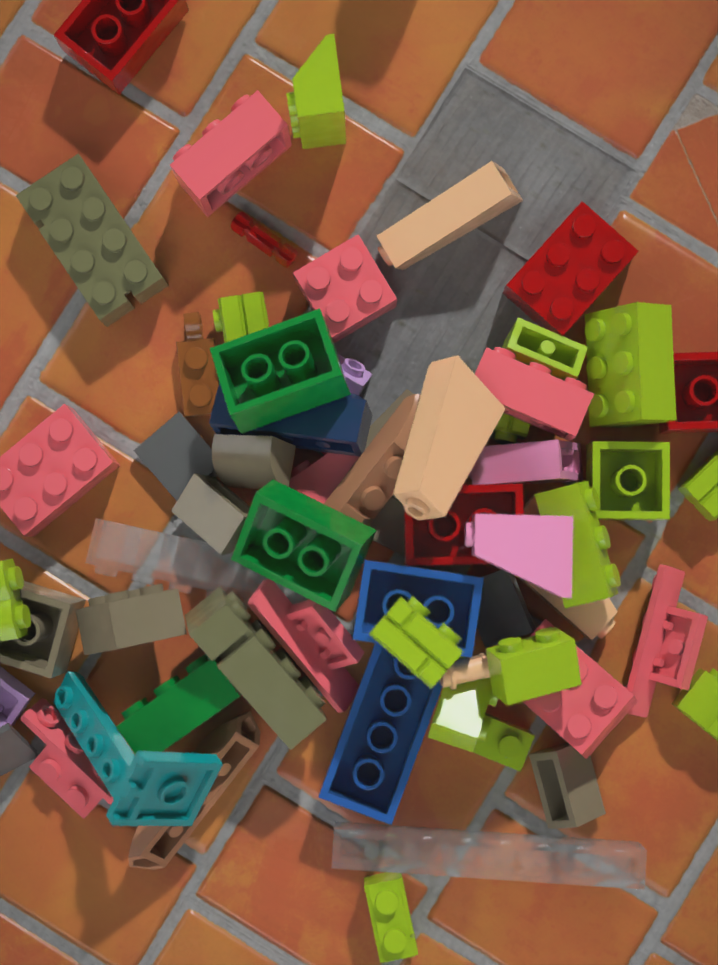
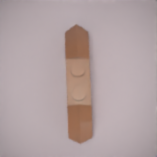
M420 394L408 396L401 402L325 501V505L363 524L370 525L393 495Z
M250 711L238 715L214 729L193 751V753L216 754L223 763V766L192 826H138L128 856L130 867L151 870L165 868L260 745L261 732Z

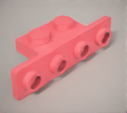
M659 565L657 574L652 581V594L648 609L642 619L643 628L638 647L633 653V665L628 684L625 687L637 700V703L627 714L645 718L649 713L656 682L689 691L708 619L706 615L676 608L685 572L667 565Z
M268 578L263 580L249 599L248 606L338 713L345 712L359 687V684L345 669V666L359 663L365 652L353 640V636L345 629L330 609L310 599L292 604L274 581Z
M40 699L21 717V721L47 745L29 768L84 819L102 799L110 805L114 799L60 712L46 699Z

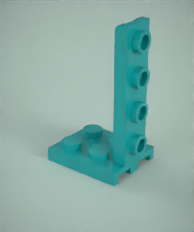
M67 671L61 686L56 690L53 703L114 799L106 814L112 826H192L223 766L219 757L216 754L137 751L136 755H134L84 677L80 673Z

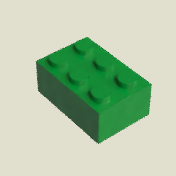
M320 309L210 348L229 414L241 434L351 395L329 328Z
M272 479L255 493L231 560L335 612L350 596L377 530Z
M207 654L201 656L185 668L189 674L182 680H180L178 675L170 678L153 690L157 698L149 702L145 697L121 713L125 720L116 727L135 755L137 751L163 752L242 695L217 667V664L222 661L219 656L213 661Z

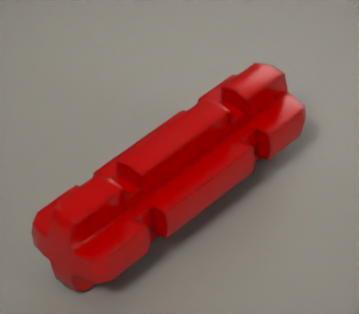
M239 212L234 217L230 225L234 232L241 237L245 235L248 242L269 257L275 256V261L285 268L293 264L298 255L295 248L288 243L283 244L281 238L260 223L254 224L253 219L244 212Z

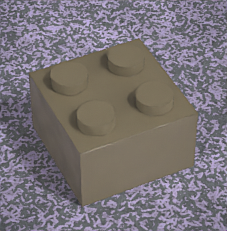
M24 581L23 588L20 589V597L23 605L25 604L29 608L31 625L27 628V635L18 639L0 642V663L44 677L54 678L67 672L79 628L76 610L84 608L86 599Z
M162 584L88 599L89 607L76 610L84 655L117 650L187 634L179 590L176 588L164 591Z

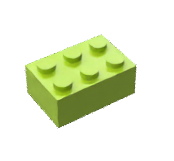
M634 302L585 314L586 346L588 347L586 352L588 391L594 393L588 407L589 427L627 428L676 421L671 305Z

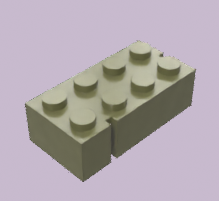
M79 153L16 195L98 319L106 327L135 309L125 297L128 293L132 292L134 297L142 304L168 287V284Z
M219 586L184 615L189 635L212 661L218 656L222 659L217 664V667L291 750L327 720L321 709L326 703L319 695L320 691L306 675L301 679L299 678L301 674L296 669V664L282 647L277 651L274 649L276 645L271 640L272 636L258 619L253 623L249 620L251 616L246 611L247 607L234 591L227 595Z

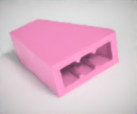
M548 440L484 446L469 473V477L472 479L473 485L583 481L581 444L563 440Z
M472 515V522L465 523V546L472 547L473 556L553 595L562 598H572L573 516Z

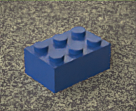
M365 560L353 640L378 643L369 635V632L400 597L408 602L413 596L431 612L426 617L429 622L437 629L444 623L461 638L457 644L463 650L460 656L472 658L484 578Z

